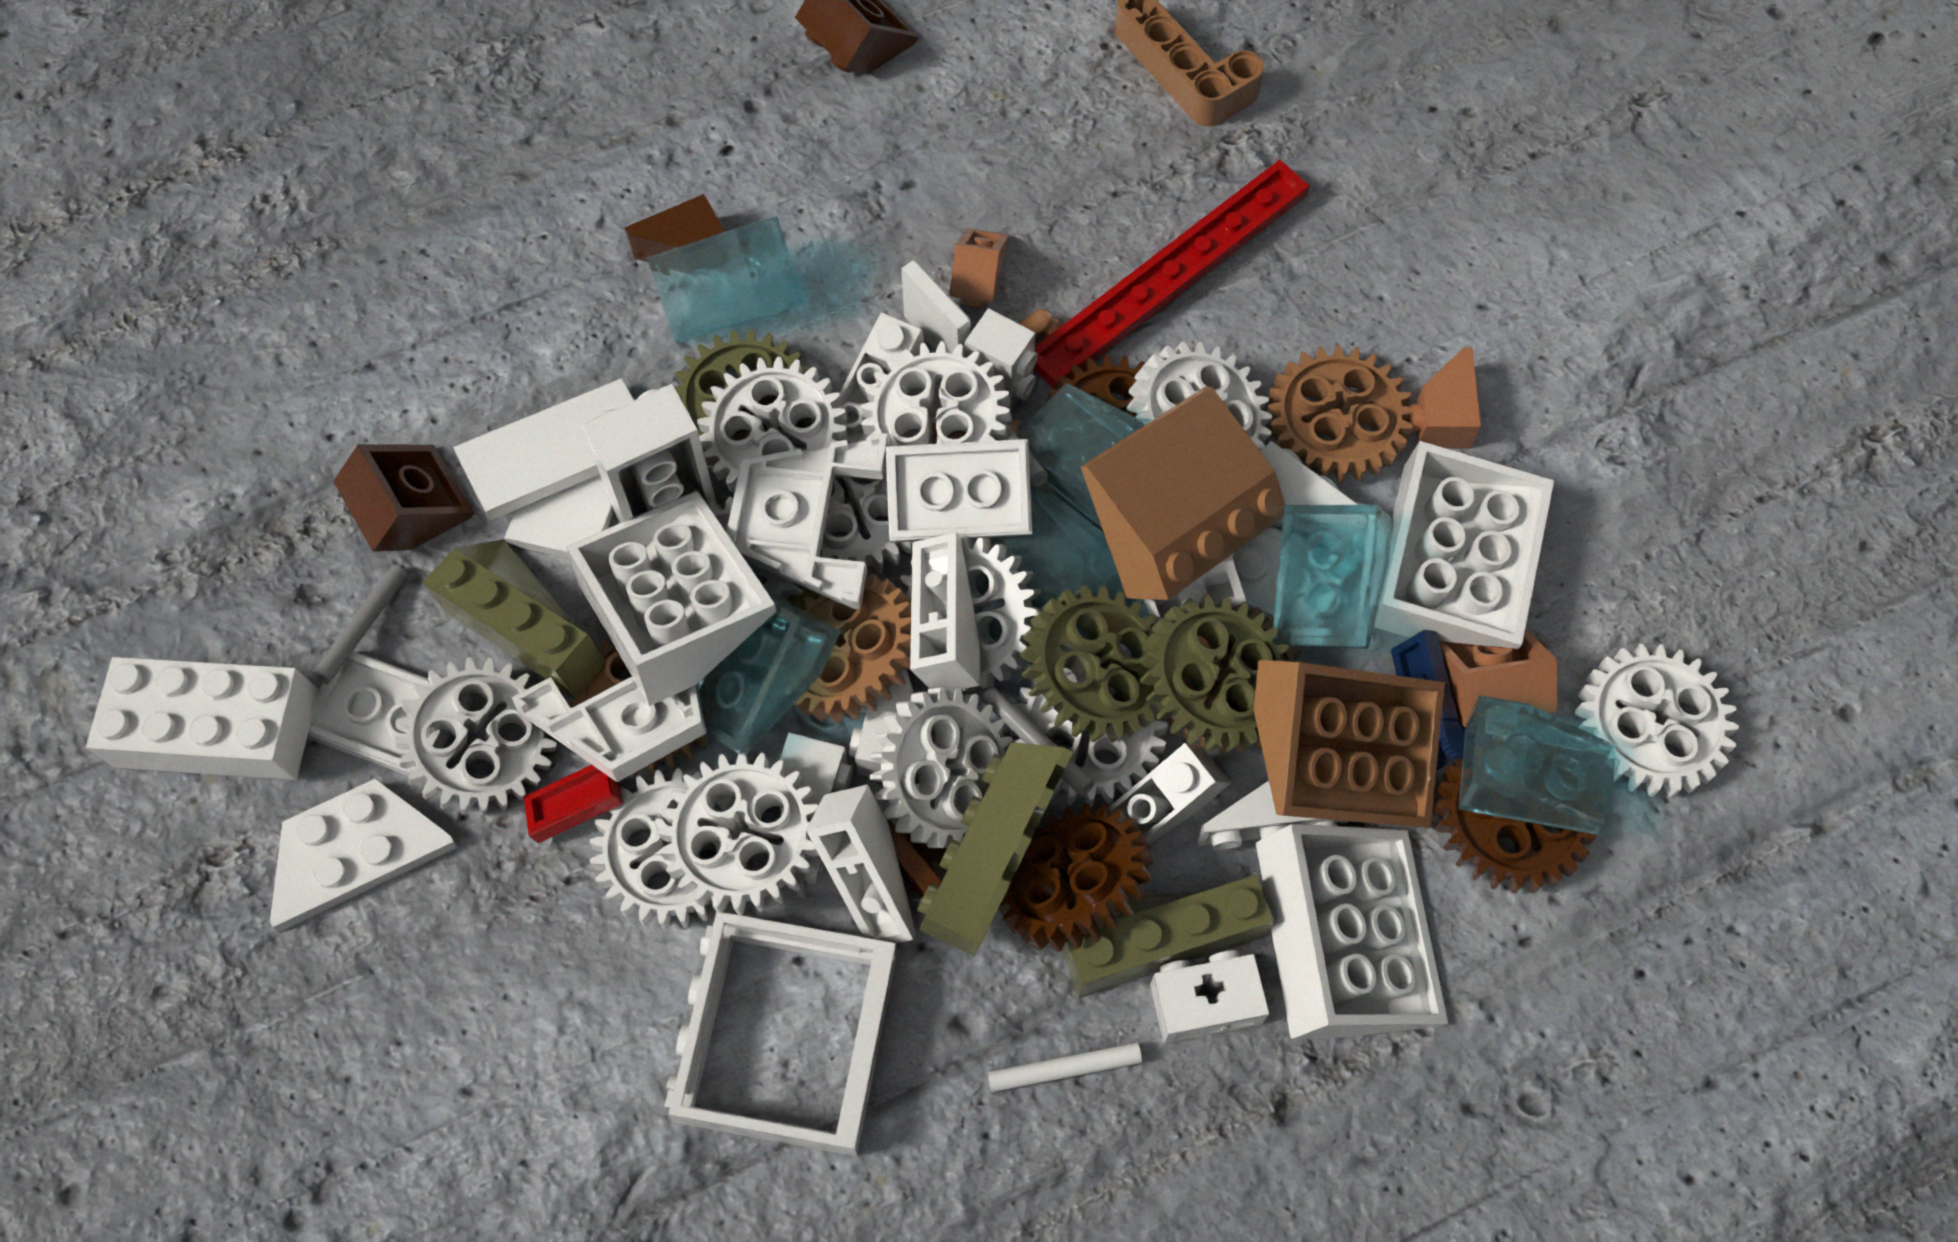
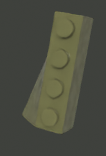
M504 539L454 548L422 582L446 613L545 679L551 677L557 687L575 699L606 664V660L589 635L576 626Z
M1011 742L1004 757L994 753L982 778V781L990 785L983 799L973 796L960 822L969 828L961 843L954 839L951 840L939 866L947 870L940 887L930 882L917 911L925 914L919 930L975 957L1012 881L1011 879L1032 840V835L1055 792L1054 789L1071 759L1073 751L1065 747Z
M1255 874L1209 890L1145 895L1144 899L1130 900L1128 904L1134 914L1128 916L1119 913L1115 917L1119 927L1116 931L1105 925L1100 928V941L1096 942L1090 934H1087L1083 937V942L1079 949H1076L1070 939H1068L1062 948V952L1078 997L1081 998L1160 972V967L1170 962L1188 960L1190 962L1266 937L1275 921Z

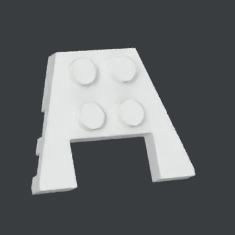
M888 433L870 435V440L850 444L847 443V439L829 443V448L802 453L800 448L741 460L726 533L745 561L853 609H861L867 576L866 563L862 561L820 557L834 476L883 480L886 466V446H889L890 443Z
M551 677L511 697L520 715L616 782L706 734L698 683L651 706L647 703L633 677L620 682L573 708L569 707Z

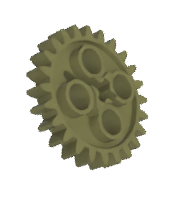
M750 329L746 340H739L737 332L732 330L730 342L724 343L719 336L715 335L713 336L715 348L709 350L702 344L697 345L701 357L698 360L689 356L684 358L689 372H675L677 382L681 386H675L674 388L700 436L704 432L700 431L697 419L709 417L702 408V402H716L713 394L705 392L710 387L716 385L723 386L724 390L728 387L724 378L727 369L733 368L739 378L742 376L740 364L744 363L751 371L757 369L758 358H762L767 368H773L777 356L782 358L785 369H789L796 359L800 360L802 374H805L810 367L802 366L803 360L800 352L789 355L790 348L786 340L777 347H774L771 333H768L759 342L756 340L754 330ZM764 396L759 400L758 404L769 405L778 396ZM803 418L796 423L795 427H810L812 419ZM763 424L765 432H767L769 428ZM779 426L778 429H776V430H778L779 432H781L782 435H783L781 426ZM740 430L731 439L741 441L746 439L751 431Z
M1083 585L1075 595L1067 589L1057 600L1054 598L1049 600L1042 607L1044 612L1039 611L1030 621L1034 627L1029 629L1023 636V639L1032 646H1028L1020 653V658L1033 663L1022 673V677L1036 679L1037 685L1028 693L1029 696L1043 695L1046 699L1039 711L1045 713L1054 709L1058 712L1054 724L1057 728L1067 720L1072 722L1071 730L1074 737H1077L1088 728L1091 742H1096L1104 736V733H1106L1110 742L1120 738L1123 732L1128 737H1131L1141 730L1140 726L1145 728L1156 719L1154 714H1158L1163 708L1160 701H1146V698L1155 690L1154 685L1140 683V678L1152 670L1141 665L1139 660L1149 651L1143 643L1154 633L1150 626L1156 616L1151 614L1142 618L1138 615L1142 603L1139 600L1130 607L1124 605L1125 593L1123 591L1109 599L1106 586H1101L1093 596L1088 586ZM1076 626L1085 629L1089 640L1079 634ZM1120 644H1123L1130 650L1132 658L1124 654ZM1063 667L1068 668L1074 673L1077 683L1070 681L1066 677ZM1108 686L1118 692L1120 701L1115 700L1110 695Z
M1206 595L1198 605L1192 598H1189L1180 609L1173 606L1164 615L1165 619L1160 618L1151 628L1154 633L1143 643L1149 651L1140 658L1139 663L1152 670L1140 678V683L1154 685L1155 690L1146 698V701L1161 702L1163 708L1158 712L1156 718L1160 720L1171 716L1174 719L1170 731L1172 734L1179 732L1183 727L1187 729V744L1189 745L1195 743L1200 737H1204L1207 751H1212L1219 745L1220 741L1227 753L1239 746V743L1244 749H1247L1257 742V738L1260 740L1253 710L1258 660L1282 661L1280 656L1289 649L1287 644L1275 645L1272 641L1279 631L1277 627L1267 631L1261 628L1265 617L1264 614L1257 615L1253 620L1247 617L1248 604L1245 602L1234 611L1231 609L1230 598L1226 596L1216 607L1210 595ZM1197 635L1207 640L1210 649L1201 645ZM1229 638H1231L1233 644L1230 653L1224 658L1221 667H1218L1215 664L1225 656ZM1241 656L1250 661L1253 670L1244 665ZM1182 676L1187 677L1193 682L1196 691L1186 687ZM1216 679H1218L1219 681H1221L1218 685H1216V686L1211 690V688L1213 687L1214 682H1215ZM1211 690L1208 706L1205 709L1203 702L1206 694ZM1226 697L1231 698L1233 701H1235V703L1238 706L1239 712L1230 708L1226 701Z

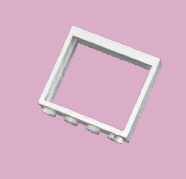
M716 912L713 926L707 925L705 937L702 936L700 955L706 956L702 975L694 974L689 989L688 1004L694 1005L690 1025L683 1024L681 1026L677 1039L676 1055L682 1056L678 1075H670L666 1085L668 1093L664 1106L670 1107L668 1115L675 1123L858 1157L898 956L896 943L725 912ZM733 941L870 965L836 1133L695 1107Z

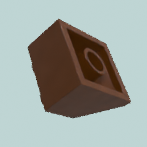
M805 0L795 16L797 21L806 29L805 35L818 46L824 47L832 55L830 61L837 68L847 73H851L852 70L871 73L914 45L919 38L883 0Z
M357 444L333 481L373 552L412 550L469 520L474 514L434 445Z

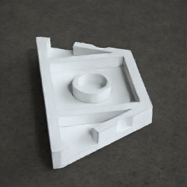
M373 779L282 822L270 916L272 928L277 932L290 928L458 848L457 844L447 832L378 780Z

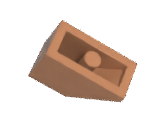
M970 228L965 230L955 244L950 297L960 298L959 302L961 304L971 307H984L986 302L993 303L999 289L1009 234Z
M1463 348L1422 387L1416 403L1410 404L1409 407L1412 408L1413 413L1409 423L1414 425L1412 431H1415L1416 444L1422 441L1443 448L1472 447L1481 428L1472 348Z

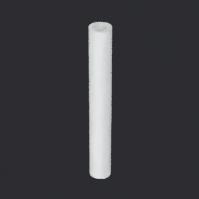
M1137 1042L989 1071L987 1075L992 1093L1142 1063V1057Z

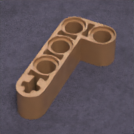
M1157 0L1117 1L1115 21L1117 37L1194 122L1202 126L1217 125L1256 101L1264 70V63L1259 55L1248 50H1240L1214 63Z

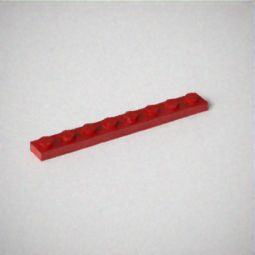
M1279 159L1037 344L1034 352L1038 353V358L1033 370L1055 389L1059 376L1068 378L1072 365H1076L1083 370L1087 358L1095 361L1303 200L1308 195L1310 185Z

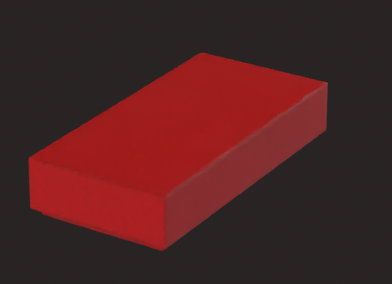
M591 764L524 796L528 835L539 844L623 804L620 781L616 782Z

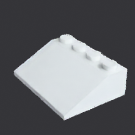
M1419 441L1404 465L1368 626L1408 638L1425 629L1437 631L1438 639L1441 642L1519 649L1523 642L1554 480Z
M698 491L566 546L581 590L649 706L695 686L777 611L775 603Z
M1290 824L1256 842L1265 898L1275 921L1271 931L1291 1039H1335L1441 1027L1448 1024L1408 830Z

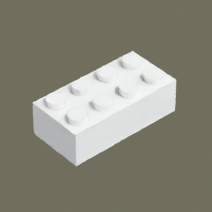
M673 384L661 389L648 390L641 394L637 400L615 410L602 411L591 421L582 424L619 523L696 491L700 493L708 506L711 500L716 502L698 430Z
M112 657L85 748L114 768L297 780L319 689L296 668Z

